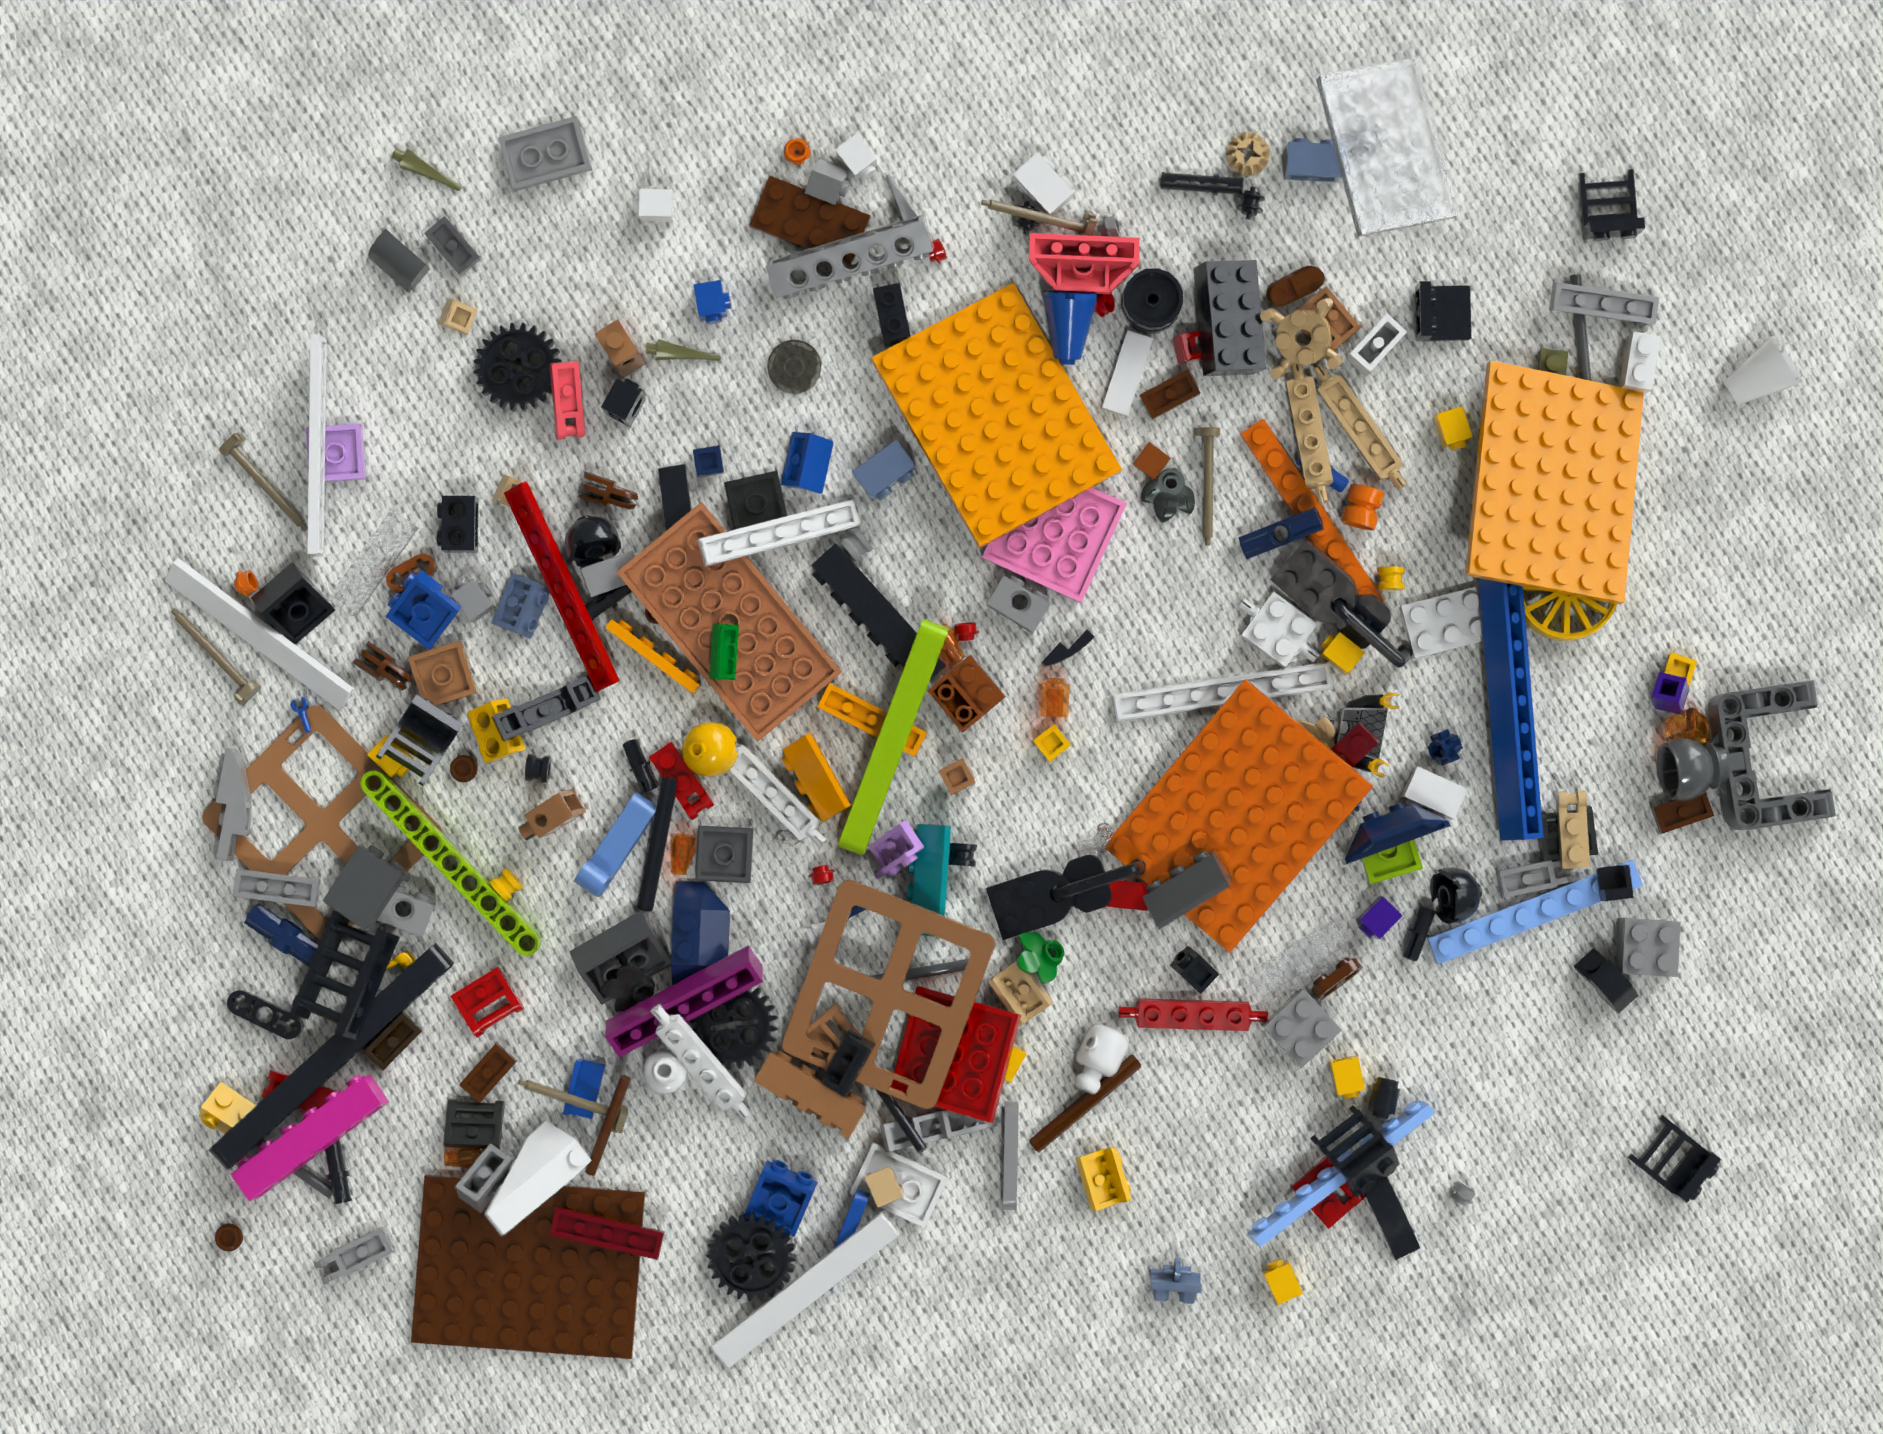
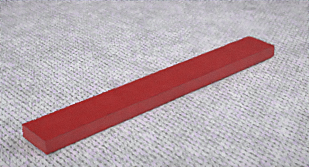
M525 481L504 492V495L596 692L603 690L620 680L528 482Z

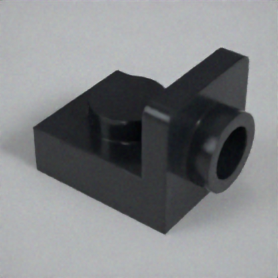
M1189 946L1180 951L1170 964V967L1200 994L1219 975L1206 960Z

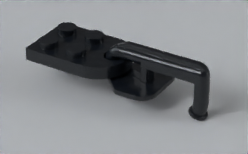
M1308 538L1304 540L1270 579L1314 619L1323 623L1337 622V631L1341 632L1360 649L1372 645L1397 668L1403 667L1413 655L1412 648L1409 645L1404 644L1396 649L1380 635L1391 621L1390 609L1375 595H1358L1357 586L1352 577Z
M1085 855L1070 860L1062 874L1055 870L1044 869L987 887L986 891L1002 940L1058 923L1068 916L1072 907L1085 913L1106 907L1112 899V891L1109 884L1143 874L1146 870V864L1141 859H1135L1131 864L1105 872L1103 864L1098 857Z

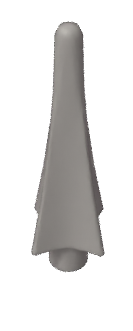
M890 174L887 175L886 180L893 193L902 221L916 217L917 214L902 195Z

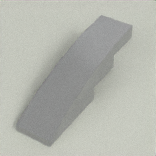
M945 1109L908 1117L924 1143L949 1139L997 1126L996 1117L993 1123H989ZM897 1121L880 1124L885 1152L913 1146Z

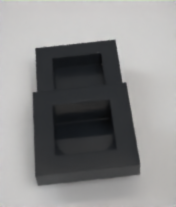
M1086 630L1069 649L1060 642L1041 662V665L1049 667L1065 661L1087 646L1095 636Z

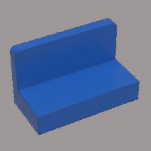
M792 432L781 485L822 494L834 442L811 433Z
M577 1059L568 1093L597 1103L606 1065L585 1059ZM565 1103L563 1115L568 1116L572 1114L593 1119L594 1112Z

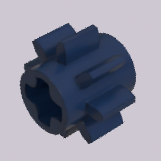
M1446 729L1430 736L1432 742L1427 749L1432 760L1441 761V765L1444 766L1460 759L1458 753L1463 749L1458 735L1449 734V730Z

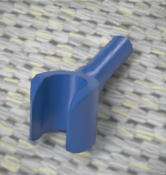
M302 697L304 706L301 709H297L295 700H292L290 706L293 711L298 712L305 734L311 733L312 730L306 712L309 708V701Z

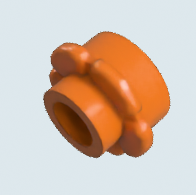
M801 138L791 139L785 144L784 157L788 162H793L794 165H801L805 162V159L810 157L811 151L807 147L805 140ZM798 149L800 152L795 154L794 151Z
M250 570L237 572L236 576L238 578L234 579V586L238 593H243V595L249 597L258 590L257 578Z

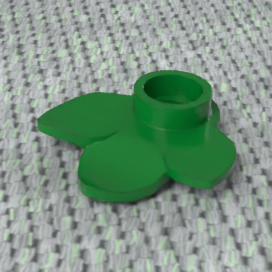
M1025 932L1019 935L1018 938L1025 950L1017 958L1018 968L1025 973H1037L1042 984L1054 980L1057 975V965L1062 962L1064 957L1062 945L1055 940H1045L1036 932Z

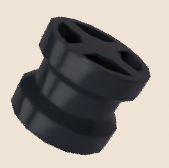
M528 754L525 766V781L538 779L541 783H548L551 771V757L537 758L534 754Z
M950 843L949 848L952 851V857L949 859L948 865L976 867V860L973 858L974 852L977 850L976 844Z

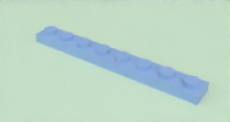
M1634 860L1618 864L1630 866L1633 889L1643 886ZM1597 873L1427 938L1436 964L1443 963L1601 902Z
M1420 1100L1411 1102L1404 1108V1113L1397 1118L1394 1117L1387 1120L1382 1125L1383 1129L1379 1132L1389 1144L1394 1145L1435 1114V1112L1428 1103ZM1371 1134L1365 1137L1360 1143L1361 1146L1374 1136ZM1348 1151L1344 1153L1339 1158V1162L1344 1160L1354 1151ZM1334 1166L1322 1170L1317 1175L1318 1179L1310 1185L1301 1186L1295 1192L1296 1195L1288 1202L1283 1201L1273 1209L1274 1212L1271 1215L1254 1222L1251 1226L1252 1229L1247 1232V1235L1253 1243L1262 1247L1346 1182L1344 1176Z

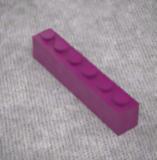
M748 945L606 1020L605 1038L620 1058L659 1037L655 1032L660 1022L651 1013V1010L658 1004L661 1005L669 1016L679 1014L685 1022H688L762 983L763 966Z

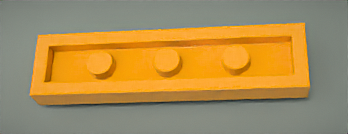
M611 619L605 628L691 693L695 695L700 689L701 685L697 683L698 676L687 668L683 672L674 666L677 663L674 658L666 652L659 655L653 650L654 643L643 635L640 639L631 634L634 628L622 619L618 623Z
M829 683L817 708L876 738L879 737L888 713ZM913 726L903 752L915 757L927 732Z

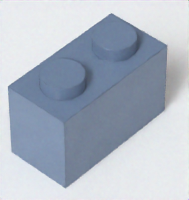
M1295 138L1293 142L1288 141L1285 152L1284 180L1338 183L1342 177L1343 145L1336 144L1335 140H1321L1320 143H1309V139Z
M894 440L852 471V474L872 501L876 498L881 501L893 492L891 487L897 482H900L902 485L914 477L912 471L916 469V465L899 442Z

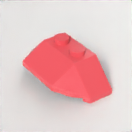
M1030 233L1029 262L1054 292L1110 294L1139 266L1140 238Z

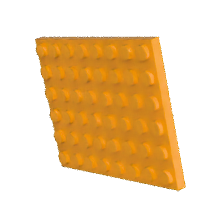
M1014 283L871 357V362L979 549L1122 471L1060 361L1054 358L1050 344Z
M1492 360L1487 363L1465 570L1466 576L1620 605L1625 603L1643 392Z

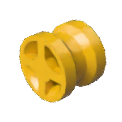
M1378 567L1377 574L1380 576V582L1377 584V590H1405V583L1402 581L1405 567Z
M507 867L501 871V875L498 878H492L489 881L493 889L506 902L512 898V894L515 891H520L524 888L519 879Z

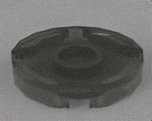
M795 339L784 341L773 349L768 358L767 370L769 378L775 387L784 393L802 394L812 389L821 376L822 365L819 354L813 346L805 341Z

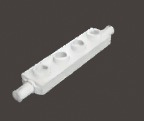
M741 745L737 747L738 757L730 771L800 841L810 838L818 848L823 847L822 843L826 844L828 840L817 830L821 821L746 746Z
M660 1004L655 1006L651 1013L660 1022L655 1033L678 1060L684 1064L690 1074L722 1111L734 1108L742 1119L747 1118L751 1111L742 1102L746 1095L742 1087L679 1014L669 1016Z

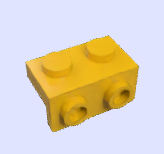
M220 1082L201 1106L199 1117L205 1126L210 1129L216 1128L225 1135L257 1105Z
M1115 1147L1102 1148L1075 1158L1091 1211H1098L1117 1203L1131 1201L1130 1184L1124 1176L1122 1169L1123 1161Z

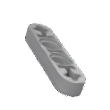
M1019 1102L1004 1103L1002 1210L1017 1209Z

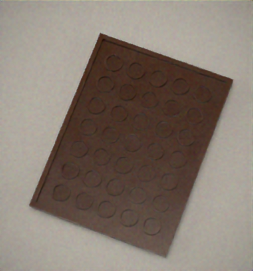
M424 1176L411 1343L622 1359L633 1358L641 1256L555 1237L549 1234L556 1207L643 1226L646 1191L564 1185L507 1233L500 1235L485 1215L489 1204L480 1213L459 1198L455 1186L462 1178Z

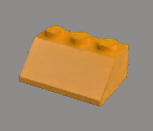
M811 733L804 735L782 749L785 756L781 757L785 767L788 772L794 770L798 777V780L794 781L802 796L808 795L812 802L808 805V808L817 818L825 822L852 807Z

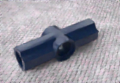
M1314 507L1240 536L1238 539L1246 559H1250L1322 531L1324 526L1317 508ZM1277 526H1284L1288 530V537L1285 541H1280L1275 537L1274 532Z
M257 903L247 915L244 923L267 938V942L284 954L292 955L309 967L319 944L303 933L304 931L293 922L280 918L260 903Z

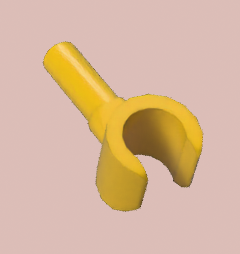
M405 951L391 959L387 969L399 964L405 970L416 959L409 951Z

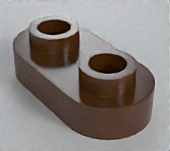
M1348 957L1344 958L1335 966L1337 970L1329 976L1323 974L1313 982L1315 987L1312 989V992L1318 1000L1329 996L1362 970L1363 967L1356 958L1351 960Z

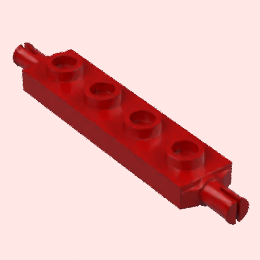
M1139 998L1136 1007L1119 1006V1018H1135L1138 1028L1248 1031L1251 1022H1266L1268 1020V1011H1252L1249 1002Z

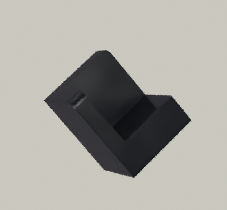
M1616 865L1596 869L1600 901L1634 898L1629 865Z

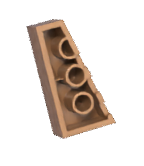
M779 1049L777 1053L771 1051L754 1082L783 1100H791L792 1104L801 1111L810 1115L812 1113L817 1115L816 1118L819 1122L827 1127L841 1129L840 1135L849 1139L867 1106L863 1104L864 1098L852 1091L845 1097L841 1096L840 1093L823 1084V1080L814 1076L817 1071L803 1063L801 1067L791 1062L793 1057Z

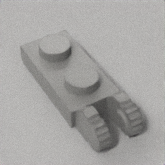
M1548 860L1496 871L1501 898L1551 889L1560 884L1577 881L1576 874L1555 878L1553 868L1560 867V860Z
M382 1226L332 1251L331 1255L315 1262L314 1265L317 1269L328 1265L333 1260L336 1261L339 1270L330 1272L322 1278L323 1283L326 1284L340 1276L345 1277L391 1254L395 1250Z

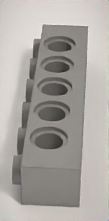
M923 214L767 262L766 269L776 298L783 296L784 299H790L798 296L799 291L809 289L811 292L824 288L826 283L835 281L836 284L844 283L851 280L852 275L859 273L862 276L871 275L877 272L879 267L887 265L888 268H894L904 263L903 260L912 257L914 260L924 259L930 256L929 252H933L934 244L925 215ZM904 237L910 241L911 245L906 249H901L896 245V240ZM878 245L884 249L885 253L882 256L876 257L870 253L869 249L872 246ZM848 253H853L858 257L859 261L855 264H848L844 261L843 257ZM821 261H827L831 264L832 270L822 272L817 264ZM795 269H801L805 272L806 278L797 280L792 276L791 272Z

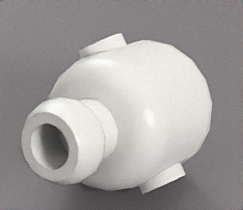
M1092 1025L1087 1031L1076 1056L1077 1062L1084 1069L1082 1073L1076 1076L1075 1086L1090 1094H1096L1101 1086V1077L1114 1076L1119 1070L1129 1047L1127 1037L1105 1025Z
M663 1049L656 1051L644 1063L643 1077L645 1083L642 1086L650 1093L654 1091L665 1095L674 1093L678 1089L685 1090L684 1082L687 1069L671 1050Z

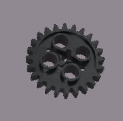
M511 323L510 331H506L501 325V334L496 335L491 331V341L482 339L486 346L485 350H476L482 356L481 359H474L473 361L480 366L473 373L476 376H482L476 384L478 386L486 385L482 394L487 396L492 393L490 397L492 404L500 399L499 407L501 409H504L508 403L512 412H515L517 405H520L522 411L526 412L527 404L529 403L534 409H537L536 401L538 399L543 403H547L544 395L546 393L552 395L549 363L563 362L561 359L554 358L560 353V350L558 348L550 349L555 343L554 340L544 341L547 333L542 331L536 335L537 327L534 325L529 331H527L525 323L521 324L519 330H517L514 323ZM508 344H517L518 349L514 355H505L504 350ZM534 354H541L543 356V361L538 366L530 365V358ZM501 357L516 365L521 361V364L526 369L540 373L541 377L536 378L522 370H518L515 373V370L510 365L497 362L496 358ZM506 369V378L502 381H495L494 373L496 370ZM524 379H531V389L525 392L520 391V382Z
M756 988L753 992L749 989L718 1005L724 1009V1017L720 1021H716L713 1018V1009L689 1021L696 1024V1028L692 1030L722 1065L724 1061L726 1062L727 1070H732L734 1062H736L738 1069H743L744 1061L749 1066H754L753 1057L763 1060L761 1051H771L767 1042H776L777 1040L771 1036V1032L779 1030L778 1027L772 1026V1022L779 1019V1017L770 1015V1012L776 1007L775 1005L767 1006L765 1004L770 998L769 995L759 997L761 988ZM744 1001L749 1002L751 1005V1012L746 1017L742 1016L739 1012V1006ZM755 1018L758 1020L756 1024L738 1026L735 1028V1031L730 1028L716 1031L710 1030L711 1026L728 1024L733 1019L734 1021H746ZM749 1028L753 1029L756 1034L755 1041L751 1044L746 1043L743 1038L744 1032ZM721 1033H725L729 1039L728 1045L723 1049L717 1045V1037Z
M742 1211L739 1214L738 1221L731 1215L728 1219L729 1225L722 1221L719 1225L721 1231L714 1230L712 1234L716 1240H710L708 1243V1247L713 1250L708 1251L706 1257L714 1260L709 1262L707 1268L716 1269L711 1278L716 1279L720 1277L721 1281L718 1287L721 1288L727 1285L729 1287L727 1295H730L734 1290L737 1291L738 1300L741 1299L743 1293L747 1294L749 1302H751L754 1294H757L760 1301L763 1300L765 1292L770 1297H773L775 1293L774 1287L781 1291L784 1287L782 1281L789 1282L791 1278L787 1272H794L795 1269L791 1262L796 1261L797 1255L790 1252L795 1250L796 1244L787 1243L791 1239L792 1234L783 1235L782 1232L785 1225L774 1226L776 1222L775 1217L769 1222L766 1221V1213H763L760 1219L756 1218L755 1211L751 1212L749 1218H746ZM758 1235L765 1236L768 1244H758L755 1237ZM736 1241L741 1245L742 1249L738 1251L732 1250L728 1242ZM768 1250H775V1253H766V1252H767ZM751 1252L752 1256H757L756 1259L752 1260V1257L747 1256V1253ZM728 1259L736 1260V1261L730 1263V1262H728ZM762 1263H772L775 1267V1270H765L762 1267ZM738 1267L744 1268L748 1272V1276H738L735 1269Z

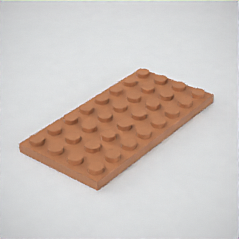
M701 502L616 573L758 742L841 674L842 671L747 556L707 567L704 566L697 540L726 531ZM713 624L739 625L735 680L709 679Z

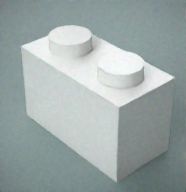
M1035 153L1013 173L1012 180L1043 213L1054 215L1073 198L1074 191L1072 189L1074 186L1064 175L1060 177L1053 170L1055 165L1047 156L1041 157L1038 153Z
M1386 314L1346 359L1366 377L1402 339L1407 331L1390 315Z
M1635 331L1627 336L1619 387L1643 392L1644 394L1652 390L1661 336Z
M1416 766L1410 774L1401 797L1406 799L1405 805L1407 806L1413 804L1420 808L1424 807L1441 818L1452 820L1456 818L1468 789Z

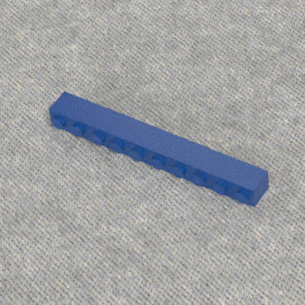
M1478 578L1500 841L1544 838L1523 586Z

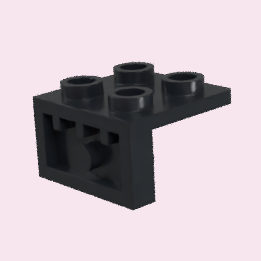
M1420 281L1415 287L1416 342L1469 341L1472 338L1470 286H1431V281Z

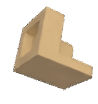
M890 1166L872 1174H865L866 1182L878 1208L904 1197L902 1188L898 1184Z

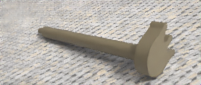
M983 199L981 201V205L988 206V209L1077 231L1079 235L1092 236L1098 220L1095 219L1096 214L1085 210L1080 223L991 199L990 201Z
M1200 427L1194 428V436H1204L1203 537H1205V546H1211V537H1213L1214 436H1220V428Z
M240 432L234 433L219 448L221 454L224 457L231 454L297 527L300 526L306 532L308 527L304 523L305 520L237 448L246 438Z
M175 608L172 609L171 613L175 616V620L241 688L234 695V700L239 705L244 706L260 690L261 686L256 680L248 682L183 613H179Z
M519 1079L517 1083L526 1090L606 1116L609 1108L608 1106L530 1080L523 1081ZM621 1105L612 1132H623L628 1116L627 1106Z

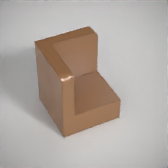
M963 758L939 770L951 796L976 783Z

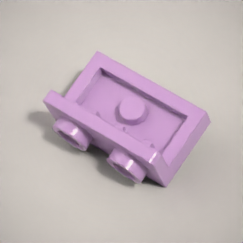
M907 820L901 822L867 846L882 868L874 874L875 878L878 879L884 874L887 878H890L902 870L899 866L901 863L906 867L918 859L916 853L923 849L924 846Z

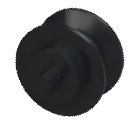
M1250 187V190L1238 194L1243 203L1236 206V209L1240 210L1241 214L1246 215L1247 220H1251V216H1257V213H1263V209L1259 207V202L1265 201V197L1255 191L1256 187Z
M1024 201V206H1019L1040 212L1035 207L1029 206V201ZM1018 217V220L1013 222L1012 225L1018 227L1019 230H1023V235H1028V230H1034V227L1039 226L1040 223Z

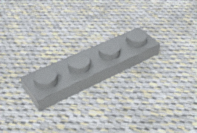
M1554 282L1549 310L1655 325L1659 297Z

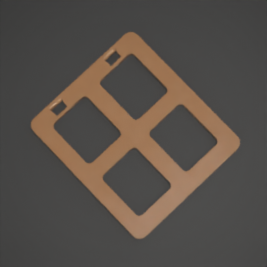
M314 705L306 710L312 730L311 733L305 734L301 718H298L246 769L251 794L261 784H268L306 825L305 829L273 860H268L245 836L238 835L234 854L252 871L287 875L321 841L325 842L347 864L358 847L340 828L339 823L367 796L361 788V778L363 775L370 771H384L321 706ZM299 728L304 736L293 746L287 739ZM317 731L358 771V776L324 809L320 808L282 769V764ZM384 772L442 832L441 827L393 778ZM373 775L369 779V786L372 790H379L382 785L381 779ZM395 795L390 796L388 802L398 810L401 805L399 797ZM215 799L204 810L202 819L204 824L216 836L220 837L222 826L219 825V817L222 809L226 808V804L216 803ZM414 815L409 816L407 822L416 831L420 826V820ZM433 835L428 836L426 839L428 849H431L439 841L438 838ZM409 840L388 862L390 863L391 860L398 862L406 868L404 871L406 874L424 854ZM283 903L320 941L328 919L315 907ZM349 921L348 925L353 926L355 923Z
M843 881L836 892L782 1042L784 1051L824 1069L828 1068L837 1050L809 1039L807 1031L826 982H831L866 996L873 1001L861 1036L876 1045L856 1082L923 1109L932 1108L940 1096L994 951V938L988 933L857 881ZM855 905L898 921L901 924L900 932L882 979H876L835 961V954L851 910ZM922 933L931 934L970 951L968 963L950 1007L906 991L903 987ZM896 1009L938 1025L942 1029L922 1083L878 1067L875 1063L892 1013ZM814 1048L828 1052L827 1061L811 1055ZM894 1079L909 1085L906 1093L890 1087Z

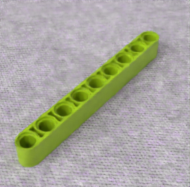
M926 619L922 620L840 837L838 847L864 856L949 628Z
M376 770L364 774L361 778V788L364 793L501 936L521 955L529 956L537 952L542 943L539 933L509 902L500 897L489 881L384 772ZM373 775L378 776L382 782L380 789L377 791L372 790L369 786V779ZM392 795L399 797L401 801L400 808L396 811L391 810L388 806V799ZM411 815L418 817L420 820V826L416 831L409 829L407 826V819ZM430 835L437 837L439 840V847L435 851L428 849L426 846V839ZM452 855L457 858L458 867L456 870H449L445 866L447 856ZM471 875L477 879L478 884L475 890H468L465 887L464 879L466 876ZM486 895H491L496 899L497 905L494 910H488L484 907L483 899ZM505 915H510L515 919L516 926L513 930H507L503 927L502 919ZM529 935L535 940V946L532 950H527L521 945L523 936Z

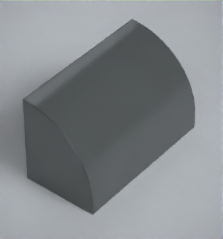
M386 228L375 240L368 253V258L408 293L430 271V268Z

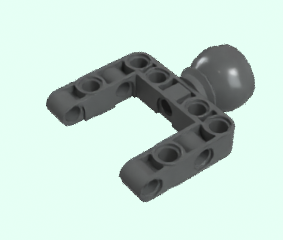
M1814 680L1713 696L1708 703V715L1712 734L1710 742L1706 741L1702 745L1691 739L1676 738L1661 744L1658 749L1657 772L1660 785L1667 798L1677 801H1690L1701 796L1709 787L1712 789L1718 788L1721 790L1726 823L1734 830H1751L1835 817L1836 812L1831 789L1759 799L1755 770H1752L1749 754L1751 743L1747 718L1817 708L1818 701ZM1776 693L1781 697L1780 706L1774 700ZM1724 701L1729 704V712L1727 714L1722 708ZM1728 728H1731L1734 733L1732 741L1727 737ZM1738 782L1742 785L1743 788L1742 794L1740 796L1736 793L1735 790L1736 784ZM1794 802H1796L1799 807V811L1796 815L1793 813L1792 805ZM1742 810H1744L1747 814V819L1745 823H1743L1740 819V813Z

